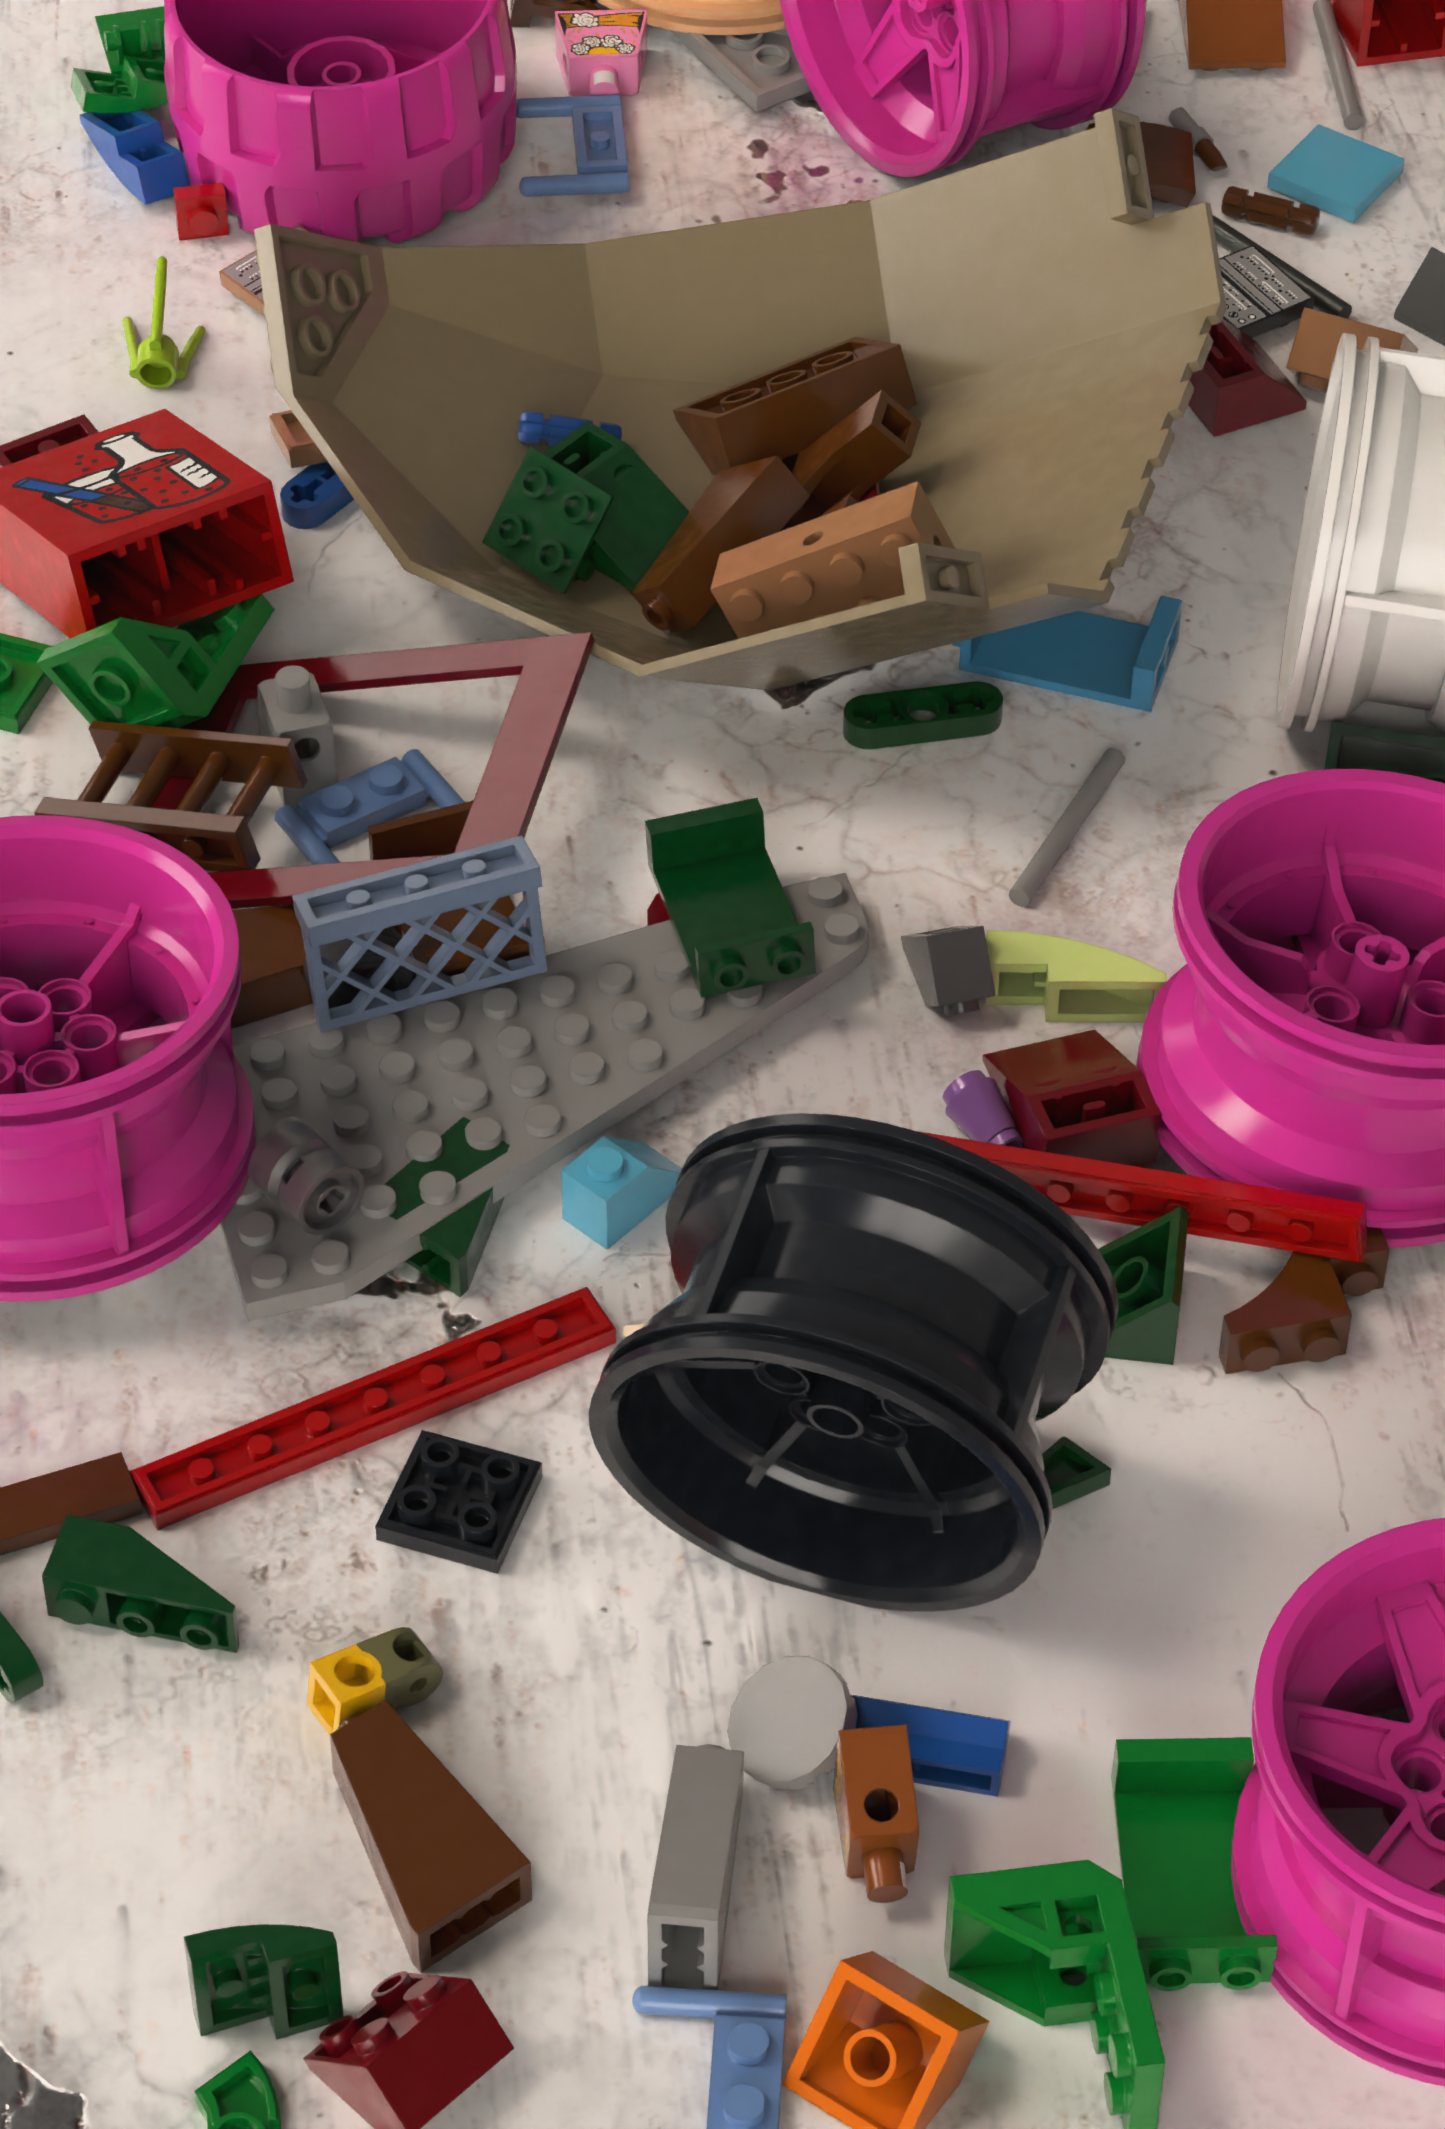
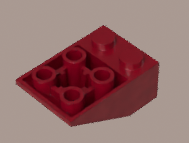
M1095 1029L983 1054L982 1061L989 1076L994 1078L998 1084L1018 1129V1133L1023 1139V1148L1137 1167L1157 1163L1159 1140L1156 1135L1158 1128H1161L1162 1113L1156 1105L1141 1070Z

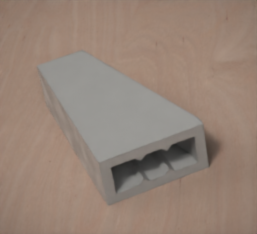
M712 1744L697 1747L676 1745L647 1914L648 1986L707 1990L719 1989L743 1797L744 1751L729 1750Z

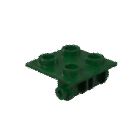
M530 446L482 543L556 590L566 594L572 581L580 579L586 582L594 574L596 565L591 561V555L587 551L615 497Z

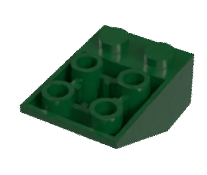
M587 421L544 452V454L615 497L587 552L590 553L591 561L595 563L596 570L633 591L689 514V511L629 444Z

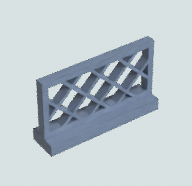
M523 836L513 837L293 895L295 916L302 931L315 1019L320 1032L548 971L538 888L543 887L541 870ZM520 892L523 894V900L508 918L490 909L501 897ZM460 908L468 910V913L452 933L433 924L441 913ZM482 918L500 927L483 949L466 941V938ZM403 923L411 926L395 948L376 939L385 928ZM425 934L443 942L427 964L408 956ZM514 935L529 943L530 955L510 961H504L497 957ZM343 939L353 941V944L338 963L321 956L319 947L321 945ZM367 949L386 958L370 979L351 971ZM457 950L474 958V961L464 973L448 976L440 972ZM400 965L418 974L408 988L392 992L383 987ZM323 971L329 973L325 979ZM342 981L361 989L351 1003L329 1009L328 999Z

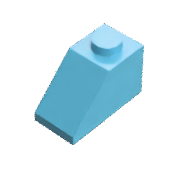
M603 1136L561 1170L562 1219L608 1250L671 1197L682 1168L646 1143Z

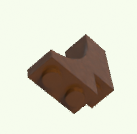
M1367 1227V1250L1362 1263L1292 1252L1283 1270L1263 1292L1242 1307L1224 1315L1219 1358L1225 1374L1247 1370L1261 1372L1273 1366L1307 1360L1322 1362L1333 1356L1346 1354L1352 1314L1344 1294L1353 1297L1361 1296L1371 1290L1380 1289L1384 1286L1389 1247L1381 1228Z

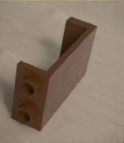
M474 800L368 826L370 860L453 854ZM510 896L499 898L490 909L508 918L515 910V906ZM460 908L441 913L433 924L452 933L468 913V910ZM482 918L466 938V941L483 949L500 927ZM406 923L401 924L402 937L411 928ZM425 934L410 952V956L427 964L443 942ZM514 935L497 957L504 961H510L530 955L529 943ZM457 950L440 972L448 976L464 973L474 961V958Z

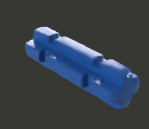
M524 411L519 417L517 436L518 440L523 443L539 445L540 440H546V446L553 447L585 422L589 421L593 424V420L552 414L550 419H543V413ZM600 422L599 428L622 440L621 426Z

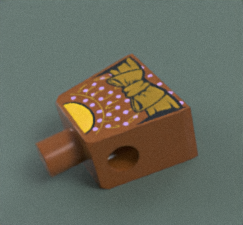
M907 1724L838 1730L833 1792L845 1874L853 1879L865 1878L867 1898L870 1901L888 1903L900 1900L908 1894L906 1874L915 1870L919 1840V1824Z

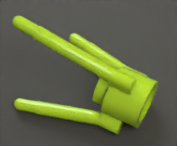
M160 256L157 259L151 335L139 345L132 318L125 317L123 319L124 334L131 361L129 375L132 378H137L141 384L154 389L167 388L175 382L176 378L185 379L187 377L188 364L206 331L203 326L196 327L180 356L174 341L169 336L163 334L167 282V259L164 256Z

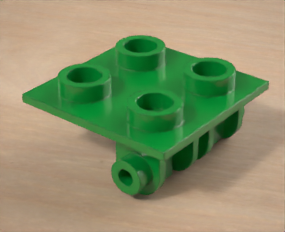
M164 6L95 16L111 73L122 74L124 55L165 61Z

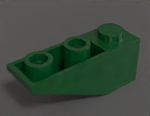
M66 1515L42 1574L48 1616L58 1617L76 1625L88 1623L119 1629L136 1637L154 1636L184 1642L201 1650L214 1648L237 1653L239 1636L234 1604L131 1527Z

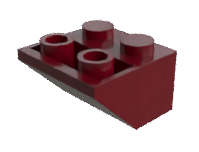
M1222 319L1221 323L1211 326L1209 334L1214 342L1203 369L1192 373L1190 381L1195 389L1188 406L1213 437L1306 409L1307 401L1256 340Z
M401 1971L379 1983L371 1993L374 2000L356 2015H346L326 2027L319 2036L321 2044L306 2055L303 2060L320 2080L374 2129H421L514 2049V2046L472 1979Z

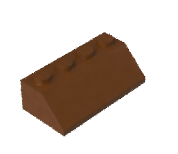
M854 337L674 409L673 412L676 421L713 475H717L722 469L773 456H778L784 464L796 462L799 453L881 390L905 409L917 405V401L900 344Z

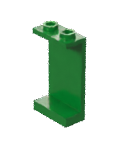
M1251 1737L1116 1739L1111 1780L1122 1884L1146 1984L1152 1985L1156 1989L1175 1991L1183 1989L1192 1983H1221L1229 1989L1243 1990L1254 1987L1259 1982H1270L1271 1974H1273L1274 1970L1273 1961L1276 1959L1278 1949L1277 1936L1246 1934L1236 1905L1231 1874L1232 1839L1239 1799L1249 1773H1252L1254 1764Z

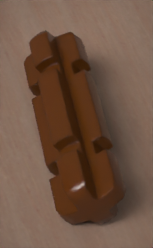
M1235 186L1228 187L1223 196L1221 212L1226 216L1241 219L1242 215L1248 216L1247 221L1285 231L1290 226L1293 227V233L1305 236H1312L1319 224L1320 210L1315 206L1300 203L1298 208L1294 207V201L1259 192H1254V196L1248 195L1249 190Z

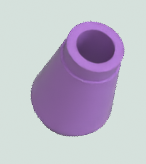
M974 1070L961 1075L946 1088L943 1093V1100L947 1105L945 1113L969 1137L975 1141L1021 1147L1023 1139L1018 1133V1129L994 1078L986 1077L982 1071Z

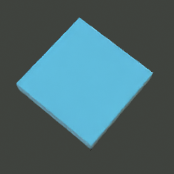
M1318 124L1269 172L1267 188L1354 223L1403 173L1405 159Z

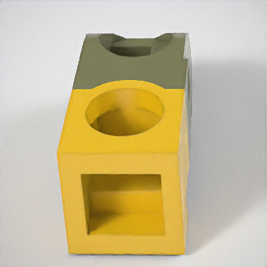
M400 1627L311 1661L307 1706L330 1736L348 1717L358 1712L365 1713L384 1700L394 1710L397 1706L408 1707L421 1702L439 1686L443 1677V1669L411 1628Z

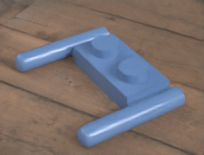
M620 94L521 98L516 100V117L519 119L572 116L577 165L576 175L523 177L519 184V189L523 196L538 197L630 192Z
M412 749L404 754L401 761L397 757H393L298 799L299 806L295 808L291 805L281 807L276 812L274 819L312 865L341 863L331 852L330 848L368 832V826L392 821L426 806V799L430 797L440 808L464 803L465 801L418 749Z
M640 1986L635 1990L632 2004L635 2011L639 2014L715 2019L706 2129H779L787 1994Z

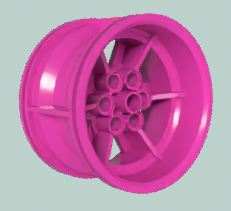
M780 0L787 32L800 69L819 107L831 125L852 150L866 162L883 172L900 177H916L953 165L971 150L981 136L1021 123H1032L1037 128L1048 130L1065 129L1093 120V114L1113 108L1128 89L1140 57L1145 24V0Z
M51 815L0 818V1301H46L94 1293L128 1283L174 1261L199 1244L232 1210L249 1179L248 1166L251 1154L256 1148V1127L251 1088L245 1071L233 1052L231 1017L236 1008L240 993L242 966L237 923L230 903L211 876L187 855L150 835L99 820Z
M1439 1518L1390 1529L1342 1551L1319 1567L1304 1581L1280 1611L1263 1647L1256 1677L1251 1726L1255 1764L1252 1773H1249L1239 1799L1232 1839L1231 1874L1234 1897L1246 1934L1277 1936L1278 1949L1276 1959L1273 1961L1274 1970L1273 1974H1271L1270 1982L1295 2011L1334 2043L1361 2059L1405 2077L1445 2086V1895L1439 1894L1445 1891V1518ZM1405 1706L1410 1723L1370 1715ZM1321 1808H1383V1815L1391 1827L1367 1856L1335 1829L1324 1816Z

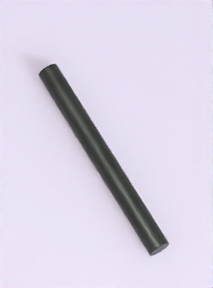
M1212 214L1216 242L1233 253L1254 245L1315 298V307L1324 313L1349 318L1352 312L1350 304Z

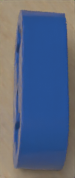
M328 462L313 464L306 467L281 488V515L289 526L298 529L315 528L325 523L352 502L354 498Z

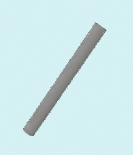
M1317 0L1313 4L1312 9L1344 126L1349 130H1356L1362 126L1364 120L1332 5L1329 0Z
M1115 748L1107 749L1009 891V898L1015 905L1026 907L1031 902L1124 765L1125 756L1121 751Z

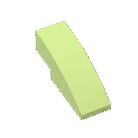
M987 930L986 943L996 995L986 997V1005H1044L1045 1022H1145L1152 1002L1167 982V973L1137 959L1100 946L1063 937L1029 932Z

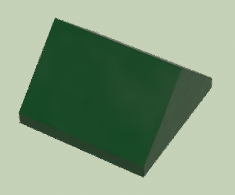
M1181 1206L1098 1249L1111 1271L1117 1289L1119 1304L1117 1322L1105 1358L1173 1365L1189 1213Z

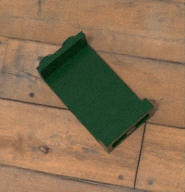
M758 798L645 821L648 866L701 998L816 974L814 929L811 922L797 923L765 848L764 815Z

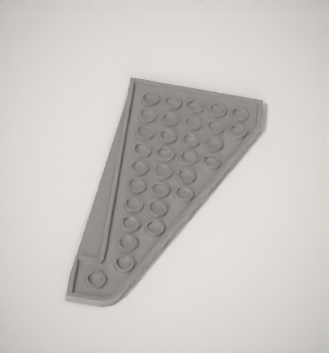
M846 873L819 877L814 880L782 887L797 923L811 922L813 926L816 974L701 998L671 921L667 920L546 955L548 971L324 1032H320L315 1022L233 1046V1052L245 1071L251 1088L256 1127V1146L266 1134L283 1123L292 1121L305 1123L321 1136L334 1151L340 1153L364 1177L365 1185L362 1201L355 1213L336 1230L328 1234L316 1236L308 1234L285 1214L280 1206L275 1205L252 1183L250 1178L248 1179L241 1196L220 1223L248 1321L349 1298L423 1250L419 1235L492 1187L494 1204L855 970L867 955L869 932L867 919ZM462 1117L470 1120L465 1128L467 1143L471 1147L478 1150H489L498 1146L501 1140L510 1145L505 1154L456 1183V1179L452 1174L445 1171H433L424 1175L419 1182L420 1196L425 1203L397 1220L389 1216L395 1211L397 1200L395 1191L384 1184L413 1159L420 1162H428L439 1157L443 1150L440 1136Z

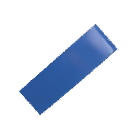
M141 110L127 113L86 112L79 115L83 128L105 163L119 181L145 205L174 196L173 188L190 186L183 152L164 141L161 124L156 119Z

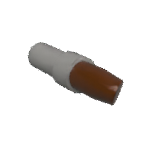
M1184 108L1174 109L1169 115V122L1174 128L1191 133L1193 155L1199 157L1211 171L1226 169L1228 166L1225 159L1214 145L1213 139L1206 130L1198 126Z

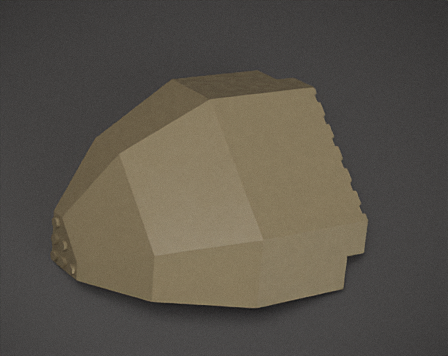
M1113 108L1093 114L1094 128L872 200L591 243L377 247L275 224H268L254 229L257 247L256 260L260 270L264 300L263 313L267 322L271 352L270 365L274 375L275 388L405 571L549 636L592 632L595 642L590 653L591 655L640 677L768 691L1109 603L1115 588L1110 580L1113 569L1124 566L1135 538L1130 528L1134 518L1144 516L1155 489V484L1151 479L1152 472L1155 468L1162 467L1165 464L1175 439V435L1170 429L1173 420L1183 418L1195 389L1190 378L1193 372L1203 369L1214 342L1209 334L1212 325L1222 322L1227 308L1211 204L1204 202L1154 218L1139 116ZM858 337L900 344L917 401V405L906 410L922 422L912 456L879 481L880 494L919 481L955 548L918 542L899 547L904 595L738 638L718 602L713 605L693 629L665 634L647 621L642 612L643 607L631 594L632 590L595 569L592 577L586 582L580 579L572 581L567 593L563 594L486 546L482 541L529 447L532 446L542 453L551 448L546 446V440H540L539 445L523 443L518 440L517 427L522 412L543 413V419H550L552 414L593 420V424L599 427L600 422L618 424L622 430V441L629 444L690 512L716 475L710 472L676 421L673 410L851 338ZM796 462L785 464L791 473Z

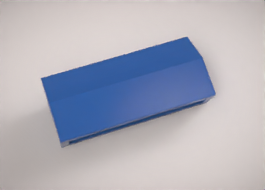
M850 1694L855 1699L858 1713L855 1729L907 1724L914 1783L998 1797L1006 1757L1010 1720Z

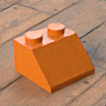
M874 1951L842 1959L836 1968L782 2085L852 2129H925L961 2083L990 2021Z

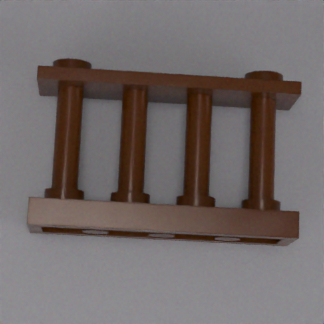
M93 721L88 729L101 758V763L77 800L44 797L34 814L78 817L124 826L171 845L207 871L250 870L257 867L261 858L248 823L271 786L303 789L307 783V778L291 738ZM121 772L145 774L126 805L102 803ZM171 776L195 779L176 810L152 808ZM221 781L245 783L226 815L202 813Z

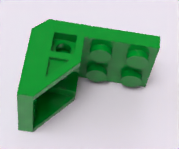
M260 594L204 617L181 624L177 628L120 617L46 648L37 664L90 725L93 721L179 728L208 716L275 609Z
M1090 1860L949 1876L944 1957L949 1978L1044 2027L1090 2021L1094 2050L1096 2054L1107 2053L1111 2072L1104 2073V2091L1109 2114L1111 2116L1121 2115L1124 2129H1156L1165 2059L1122 1880ZM1083 1973L1086 1980L1080 1985L1073 1986L1066 1984L1060 1976Z

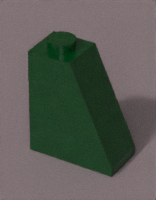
M462 1117L440 1136L443 1150L439 1157L428 1162H420L413 1159L384 1184L395 1191L397 1200L396 1209L389 1216L398 1220L425 1203L420 1196L419 1182L424 1175L433 1171H445L452 1174L456 1179V1183L507 1153L510 1145L501 1140L498 1146L489 1150H478L471 1147L467 1143L465 1128L470 1120ZM492 1187L419 1235L423 1250L405 1262L461 1297L469 1290L505 1196L493 1204Z

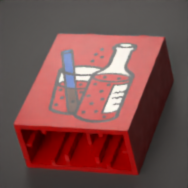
M167 409L159 410L0 468V583L69 638L120 617L173 628L294 582L271 480Z

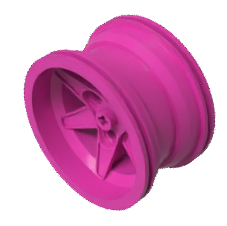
M1368 769L1306 771L1284 775L1256 784L1222 802L1205 817L1188 841L1180 863L1172 911L1175 933L1187 964L1165 983L1152 1002L1143 1026L1136 1060V1067L1141 1070L1156 1105L1162 1113L1161 1128H1158L1156 1137L1172 1159L1188 1175L1366 1203L1367 1227L1381 1228L1389 1248H1404L1444 1242L1445 784L1413 775Z

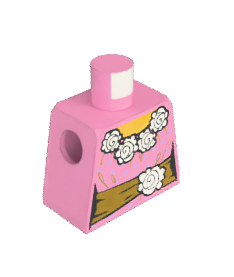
M647 9L555 11L556 58L569 95L620 94V96H634L639 93L647 58Z

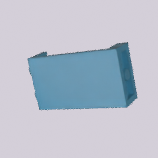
M1160 596L1149 626L1075 611L953 643V646L960 647L959 670L1151 712L1178 642L1182 600Z

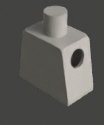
M290 665L281 668L276 673L275 678L263 680L259 683L257 690L259 736L291 738L294 745L299 740L305 738L306 759L299 758L307 778V783L303 789L277 786L283 805H291L294 808L299 806L298 799L337 783L338 773L331 719L315 676L301 666Z

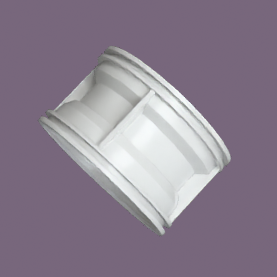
M1343 333L1340 338L1323 405L1298 540L1279 672L1276 703L1277 727L1289 729L1296 715L1301 716V730L1306 732H1312L1318 720L1331 723L1336 721L1445 738V357L1381 348L1379 346V339L1375 337H1368L1363 350H1358L1355 334Z

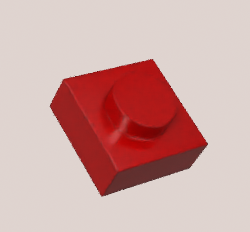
M223 183L173 188L179 241L229 235L226 193Z

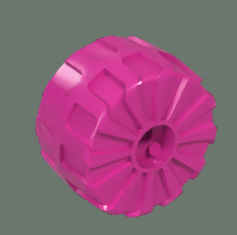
M164 0V77L167 100L179 149L185 156L191 186L223 183L227 209L237 215L240 229L255 235L254 229L268 224L289 228L300 225L312 233L358 242L360 238L383 235L390 242L396 243L436 229L441 224L442 214L451 209L455 212H463L472 208L498 181L500 164L509 157L515 143L517 63L507 0Z

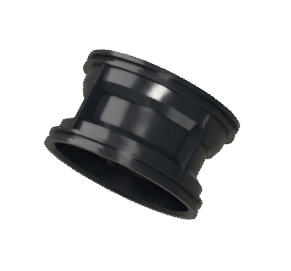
M798 1113L746 1120L730 1125L709 1136L688 1156L670 1197L665 1216L666 1235L671 1251V1265L682 1295L652 1316L641 1329L630 1334L614 1348L604 1365L600 1380L591 1398L589 1428L594 1445L608 1470L632 1498L668 1528L710 1554L772 1582L865 1607L920 1612L957 1610L978 1606L999 1599L1014 1591L1027 1580L1035 1569L1052 1518L1051 1492L1044 1475L1043 1455L1035 1422L1057 1411L1072 1395L1079 1392L1092 1381L1102 1366L1117 1322L1119 1307L1117 1289L1111 1271L1100 1251L1068 1214L1027 1182L975 1153L914 1130L857 1117Z

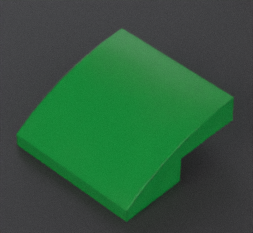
M124 55L122 74L73 68L70 87L83 112L127 113L168 104L164 77L165 61Z

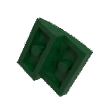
M259 1924L209 1930L183 1937L193 2013L201 2036L269 2017L276 2040L329 2025L344 2017L337 1942L331 1931L294 1925Z

